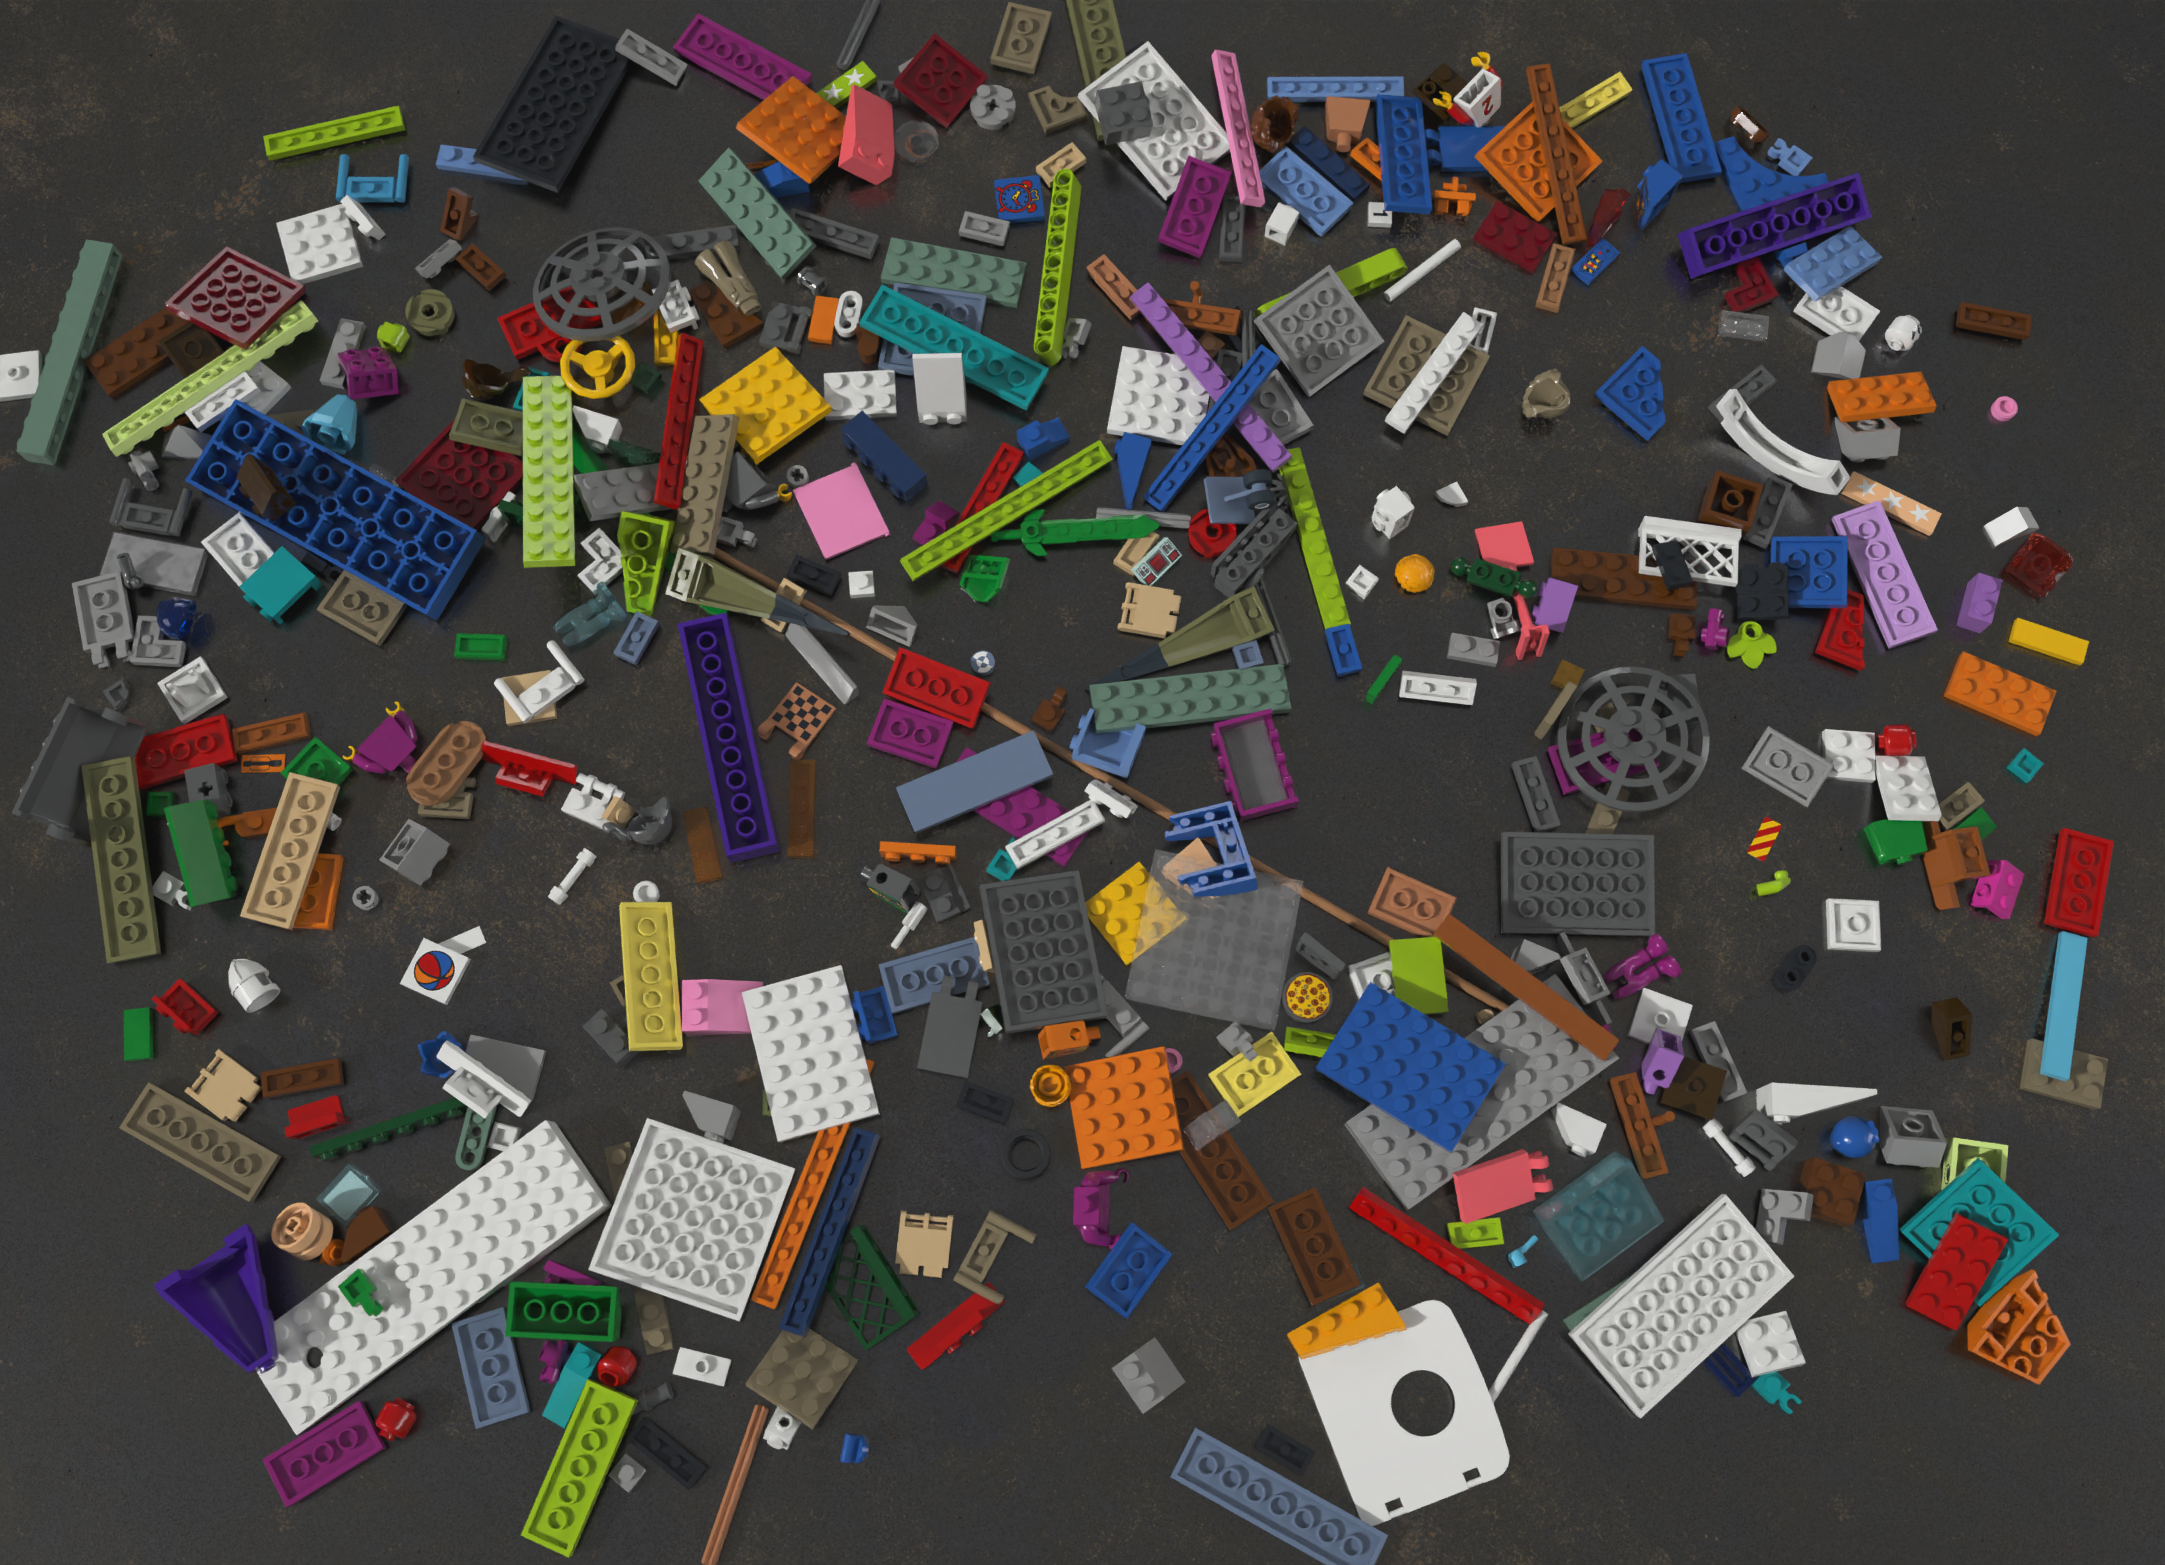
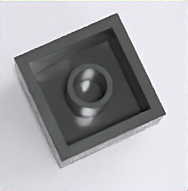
M1142 81L1097 90L1094 104L1105 145L1150 136L1153 121Z

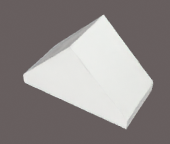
M2016 507L1984 526L1995 547L2039 529L2038 524L2027 507Z

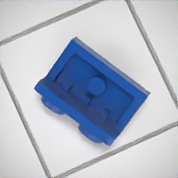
M884 986L861 993L859 991L853 992L855 999L850 1001L854 1015L859 1014L861 1023L857 1024L861 1039L865 1038L869 1045L898 1036Z

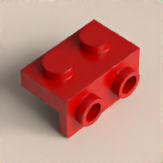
M180 978L162 997L155 995L152 998L157 1004L155 1009L164 1017L168 1018L170 1016L176 1021L173 1026L183 1034L189 1032L197 1036L219 1013Z

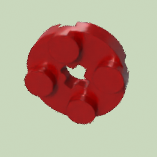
M1204 509L1198 512L1191 520L1188 530L1189 541L1197 552L1207 558L1220 556L1236 539V524H1211L1209 511ZM1208 528H1210L1211 530L1217 529V530H1218V532H1217V534H1216L1217 536H1216V537H1212V536L1209 537V536L1207 535V534H1208V530H1207V529H1208Z

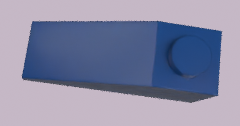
M780 161L754 173L775 198L810 192L808 183Z
M1124 432L1122 440L1118 439L1116 442L1114 453L1117 454V465L1126 509L1132 510L1151 451L1152 439Z
M1892 1179L1864 1182L1859 1206L1871 1262L1880 1263L1899 1260L1898 1212Z

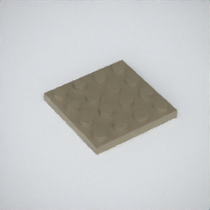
M1406 315L1367 384L1363 395L1393 408L1445 338L1446 334ZM1468 346L1415 420L1448 436L1483 372L1490 355Z

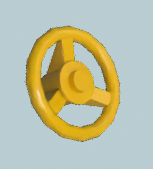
M621 336L606 339L614 342L616 345L607 353L595 350L586 356L575 352L580 345L586 342L572 340L565 347L560 360L561 376L567 387L576 394L591 399L608 398L620 392L631 380L635 369L634 352L626 340ZM624 353L626 361L624 373L615 384L607 387V384L614 377L613 370ZM570 361L590 375L596 385V390L584 388L575 382L570 373Z

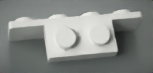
M447 1040L442 1045L437 1058L456 1071L443 1086L444 1090L483 1118H486L498 1103L505 1106L518 1117L524 1114L531 1100L522 1092L516 1090L500 1076L491 1072L482 1063L473 1059Z

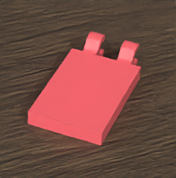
M1521 1149L1454 1172L1453 1178L1461 1221L1467 1224L1536 1200L1535 1192L1552 1191V1180H1546L1545 1174H1539L1534 1178L1531 1175V1169H1543L1550 1166L1548 1156L1542 1157L1540 1150L1528 1155V1152Z

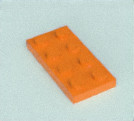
M1922 372L1829 381L1827 386L1841 423L1934 413L1937 407Z
M1963 651L1959 655L1944 697L2038 736L2042 732L2056 690Z

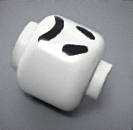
M1910 315L1896 317L1885 332V339L1889 347L1897 351L1911 349L1922 334L1920 322Z

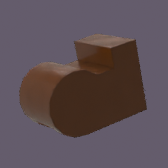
M857 323L856 335L859 341L857 345L859 357L862 362L872 364L880 356L882 337L860 327V324Z

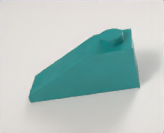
M578 1342L561 1372L542 1416L566 1429L587 1380H594L597 1376V1364L604 1353L587 1343Z

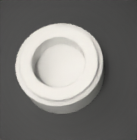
M642 881L635 886L633 897L636 902H658L660 891L653 882Z

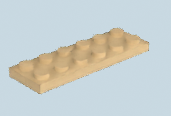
M289 772L240 914L241 917L292 930L340 790L339 785Z

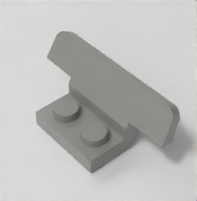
M1565 932L1560 933L1557 937V942L1564 954L1560 961L1583 1005L1590 1003L1601 1025L1612 1023L1601 1002V999L1611 993L1587 948L1575 952Z

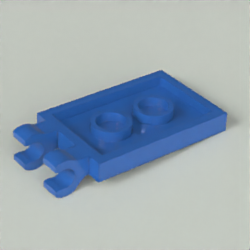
M1476 126L1438 127L1437 132L1432 129L1425 130L1426 147L1438 146L1439 153L1435 150H1427L1428 167L1440 166V172L1487 171L1474 156L1505 126H1482L1479 128Z

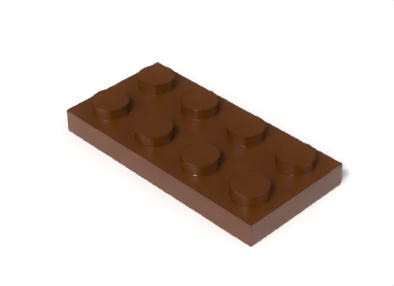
M1316 1187L1268 1207L1270 1216L1312 1307L1361 1285Z

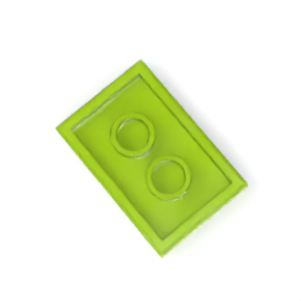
M1436 937L1389 940L1394 996L1425 1015L1448 1013L1441 941Z

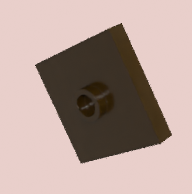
M191 322L158 341L184 378L189 377L225 352L211 332Z
M1684 1056L1670 1086L1665 1088L1660 1103L1712 1120L1727 1070Z

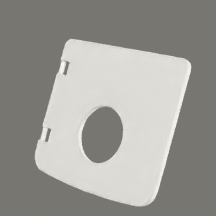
M1424 1301L1398 1311L1406 1325L1407 1330L1394 1331L1385 1334L1384 1337L1376 1339L1373 1337L1358 1341L1359 1344L1352 1346L1344 1345L1335 1348L1334 1351L1302 1360L1299 1357L1300 1365L1358 1515L1362 1521L1371 1526L1378 1525L1481 1483L1493 1480L1502 1475L1509 1464L1510 1456L1505 1437L1484 1378L1451 1309L1440 1301ZM1417 1370H1427L1441 1376L1448 1383L1454 1395L1455 1409L1451 1421L1442 1431L1431 1436H1417L1404 1430L1396 1421L1391 1408V1396L1397 1382L1404 1375ZM1477 1467L1480 1477L1466 1482L1463 1472ZM1400 1498L1403 1507L1388 1512L1385 1503Z

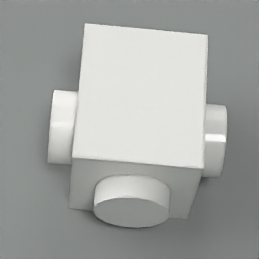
M777 1407L765 1430L763 1439L767 1440V1443L773 1448L788 1450L801 1422Z

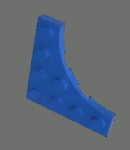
M1734 136L1714 142L1721 170L1741 211L1830 182L1825 173L1811 176H1792L1772 171L1753 160L1740 147Z

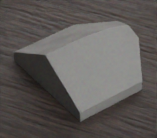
M1838 332L1818 341L1811 373L1844 380L1860 378L1866 350L1855 335Z

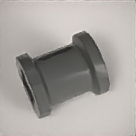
M805 266L797 277V283L805 285L812 290L814 296H819L826 289L828 279L813 272L812 267Z

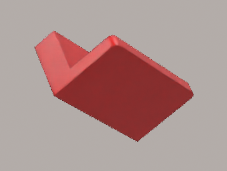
M334 1095L289 1109L288 1117L291 1126L284 1129L287 1138L298 1140L346 1125L340 1097Z

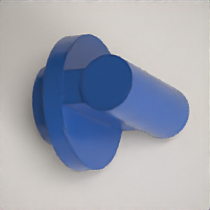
M851 1433L845 1434L840 1457L841 1462L861 1463L863 1458H866L869 1446L864 1436Z

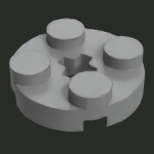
M981 85L971 98L970 110L972 117H974L979 126L989 130H997L1002 128V125L1013 120L1016 104L1010 89L999 85ZM996 104L999 108L996 107L994 111H991L989 105Z

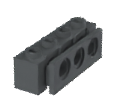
M1270 509L1262 510L1212 564L1211 575L1213 577L1216 576L1214 587L1226 597L1230 598L1238 594L1252 574L1258 568H1264L1295 534L1297 522L1281 509H1278L1271 517L1268 516Z

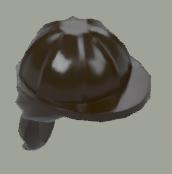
M470 359L462 362L464 372L462 385L464 391L469 396L479 400L492 399L496 395L502 394L509 385L521 382L523 377L532 374L531 370L526 367H519L510 372H505L489 363H477Z

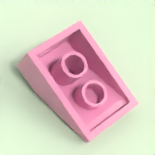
M715 979L682 980V1032L687 1036L751 1033L742 992L763 987L764 982Z

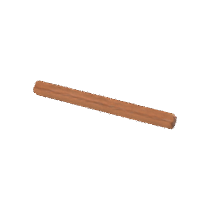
M756 1404L701 1560L704 1565L717 1564L769 1413L767 1406Z

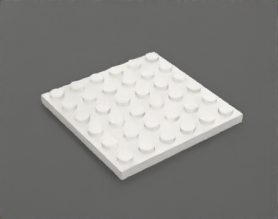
M647 1118L588 1270L740 1322L792 1181L795 1168Z

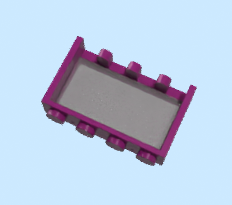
M1271 708L1214 723V732L1210 733L1214 747L1218 746L1221 755H1217L1220 770L1225 769L1227 778H1224L1227 793L1232 792L1234 801L1231 803L1235 815L1239 816L1240 822L1289 808H1298L1299 800L1297 796L1295 797L1292 788L1293 781L1286 768V758L1280 748L1279 734L1272 721Z

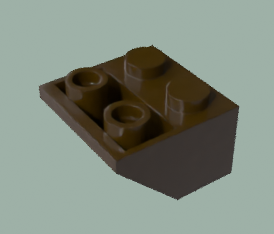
M1443 62L1412 90V93L1445 122L1455 121L1447 112V108L1434 104L1433 99L1436 98L1442 102L1443 96L1439 93V91L1451 95V102L1453 103V99L1468 83Z

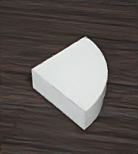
M1457 482L1435 492V496L1439 501L1455 505V507L1465 506L1468 503Z

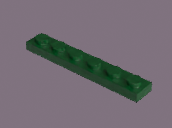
M454 1097L310 1146L311 1157L321 1159L322 1161H329L337 1158V1153L346 1150L347 1153L356 1152L363 1149L364 1144L370 1142L372 1144L385 1142L390 1135L396 1133L398 1136L406 1135L413 1132L414 1127L420 1125L429 1127L439 1123L438 1119L447 1116L449 1119L459 1117L464 1114L463 1111L467 1110L468 1106Z

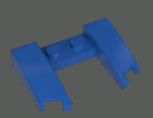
M1231 801L1170 815V822L1175 825L1173 831H1165L1166 841L1215 837L1224 863L1223 865L1177 876L1178 882L1181 885L1187 884L1193 889L1192 895L1194 897L1224 896L1257 890L1256 876Z

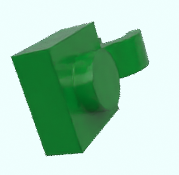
M358 1268L337 1286L352 1307L362 1305L364 1311L369 1316L374 1315L377 1317L385 1310L382 1304L372 1296L378 1289L363 1269Z

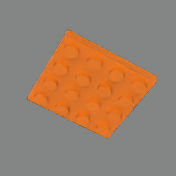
M792 76L737 123L736 129L807 183L811 184L839 159L846 116Z
M1532 101L1477 152L1474 157L1538 223L1555 206ZM1562 119L1577 187L1603 161Z
M1163 1046L1064 1067L1072 1086L1069 1098L1082 1169L1184 1150L1166 1047Z

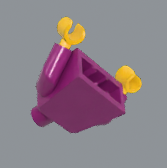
M394 702L397 705L395 711H390L386 708L389 716L357 749L349 746L348 748L353 751L350 757L343 755V759L369 772L384 774L388 771L393 772L398 766H401L409 773L417 762L410 755L416 748L417 734L413 721L404 712L399 702Z

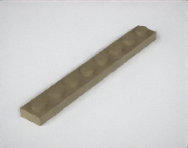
M630 1141L604 1148L615 1199L634 1153L632 1142ZM632 1285L647 1356L675 1349L664 1296Z

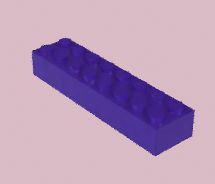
M1858 172L1687 229L1677 235L1690 278L1692 279L1872 218Z

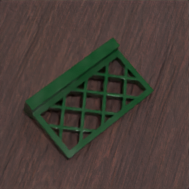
M858 1225L849 1234L844 1236L836 1255L833 1273L829 1274L832 1280L830 1282L827 1279L825 1287L860 1344L867 1351L921 1313L866 1226ZM849 1240H852L856 1247L855 1258L841 1256L843 1245ZM860 1254L864 1260H859ZM840 1259L854 1262L851 1277L838 1275ZM858 1263L867 1265L871 1270L869 1281L855 1278ZM874 1277L876 1278L878 1283L873 1282ZM837 1278L850 1281L847 1296L840 1295L835 1290ZM854 1282L868 1284L865 1300L851 1297ZM872 1285L883 1289L885 1293L883 1303L869 1301ZM888 1299L890 1300L892 1305L887 1304ZM850 1301L864 1303L861 1318L851 1316L849 1312ZM868 1304L882 1307L879 1322L866 1320ZM886 1308L896 1310L901 1320L894 1325L883 1323ZM865 1323L878 1326L876 1338L870 1342L863 1335ZM882 1327L889 1328V1329H887L886 1331H884L883 1333H881V1332H882Z

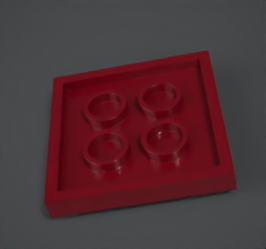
M934 33L895 79L893 86L944 127L948 128L977 92V88L987 81L988 75Z

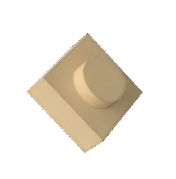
M614 796L601 817L625 829L635 814L636 809L621 798Z

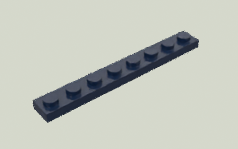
M854 1128L780 1323L779 1329L804 1338L807 1336L881 1137L877 1133Z

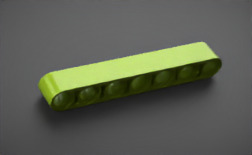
M1391 248L1338 271L1336 274L1354 298L1402 276L1408 270V267L1397 248ZM1288 294L1260 306L1255 311L1256 318Z

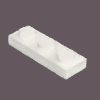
M244 371L184 412L195 427L202 432L223 418L235 399L245 403L261 391Z
M1402 671L1399 697L1473 705L1477 682L1476 679Z

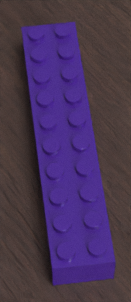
M726 613L678 623L726 856L731 863L780 852L729 618Z

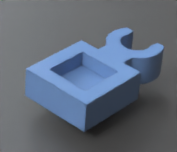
M1780 138L1774 144L1779 150L1771 146L1767 152L1770 157L1779 158L1780 162L1778 165L1793 176H1799L1813 158L1795 145L1789 149L1786 142Z

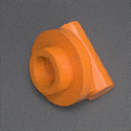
M331 1238L329 1245L326 1246L321 1254L319 1263L330 1266L341 1264L340 1258L344 1242Z

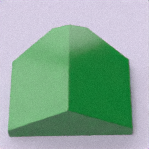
M968 555L959 585L975 601L988 602L1002 589L1010 559L1006 557Z

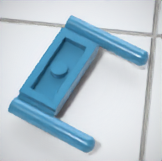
M347 154L340 156L336 200L338 202L346 195L357 202H405L409 157L406 154H402L399 157L397 179L394 177H348L350 158Z

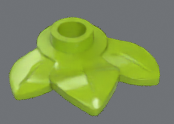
M1753 621L1744 622L1738 628V634L1730 638L1727 646V653L1730 658L1741 656L1743 662L1753 669H1756L1761 664L1764 653L1773 654L1777 651L1773 637L1764 633L1761 626ZM1746 631L1752 632L1753 637H1749Z

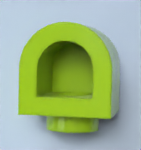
M386 321L377 331V339L382 348L397 354L403 351L410 335L407 333L408 330L401 324L395 323L393 325Z

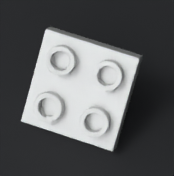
M201 656L157 683L178 718L184 724L228 698L206 661Z

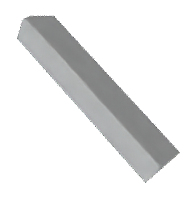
M790 623L785 633L786 637L842 703L846 705L859 695L857 685L808 628Z

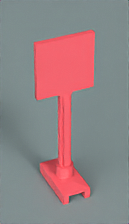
M1522 521L1475 529L1484 561L1517 571L1516 567L1534 564ZM1516 590L1513 597L1522 625V633L1515 651L1517 659L1522 660L1525 652L1535 651L1536 656L1540 657L1543 654L1550 633L1547 624L1535 626L1532 623L1526 600Z

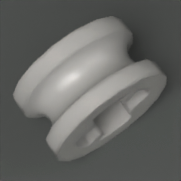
M794 465L787 471L789 485L796 489L809 483L808 472L803 466ZM797 473H801L803 479L799 478L800 481L796 482L793 475L796 477Z
M361 886L354 891L352 899L356 906L368 911L376 907L379 896L372 888ZM364 893L371 896L370 901L367 899L368 903L366 904L360 900L361 896L365 897Z

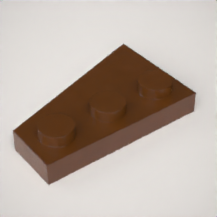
M708 280L688 291L692 301L724 349L764 327L763 321L753 314L745 316L743 311H739L723 292Z

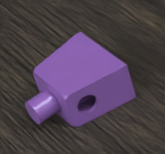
M1659 1028L1655 1029L1641 1066L1644 1079L1641 1087L1642 1090L1649 1094H1656L1659 1086L1664 1088L1670 1086L1684 1057L1681 1036Z

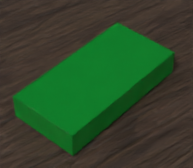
M457 633L454 657L456 659L505 661L507 636Z
M1393 655L1368 690L1365 697L1367 702L1373 705L1400 667L1402 658Z
M145 1007L124 1010V1061L153 1059V1008Z

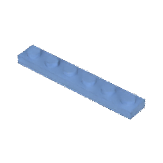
M1267 77V99L1269 100L1271 97L1278 95L1279 98L1282 96L1285 98L1290 97L1293 102H1326L1327 96L1365 99L1375 102L1377 94L1404 96L1403 77Z

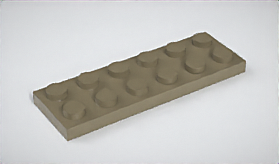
M735 414L695 417L683 481L681 503L677 512L670 553L677 555L678 548H685L701 555L715 554L739 424V417Z
M150 1082L147 1083L119 1127L252 1203L282 1157Z

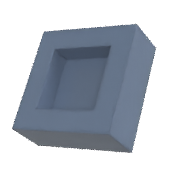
M1256 640L1233 647L1232 650L1238 669L1263 666L1264 662Z

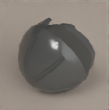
M662 797L652 807L636 809L639 815L630 821L626 829L621 828L614 822L604 823L602 829L604 833H612L621 841L634 840L644 845L657 844L663 841L672 829V815L669 810L670 801L668 798Z

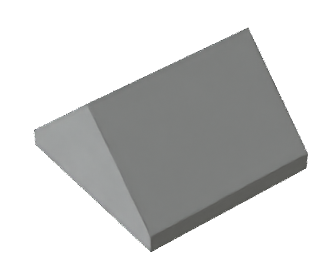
M1525 939L1514 949L1511 960L1532 975L1550 968L1560 959L1559 953Z

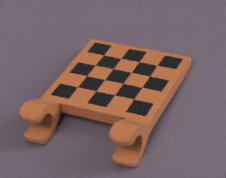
M796 682L768 719L759 726L757 730L758 736L763 740H767L774 728L777 727L798 741L792 746L789 753L793 760L799 761L807 747L834 714L836 708Z

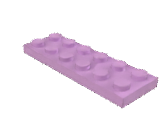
M1880 500L1833 516L1832 522L1838 535L1848 536L1847 556L1888 649L1936 633L1938 631Z

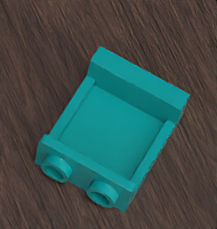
M281 546L239 587L246 593L243 598L253 607L258 604L262 608L260 613L269 622L275 620L281 625L284 621L280 616L310 587L317 591L323 584L312 572Z

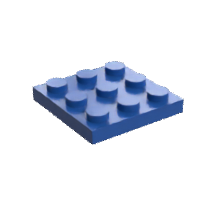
M1848 536L1771 537V563H1782L1784 566H1788L1790 572L1789 608L1847 607Z

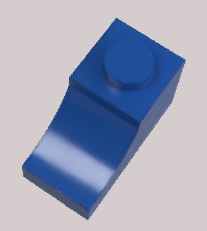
M1058 417L1043 423H1039L1036 420L1016 431L1017 444L1024 452L1028 461L1070 440L1068 432Z

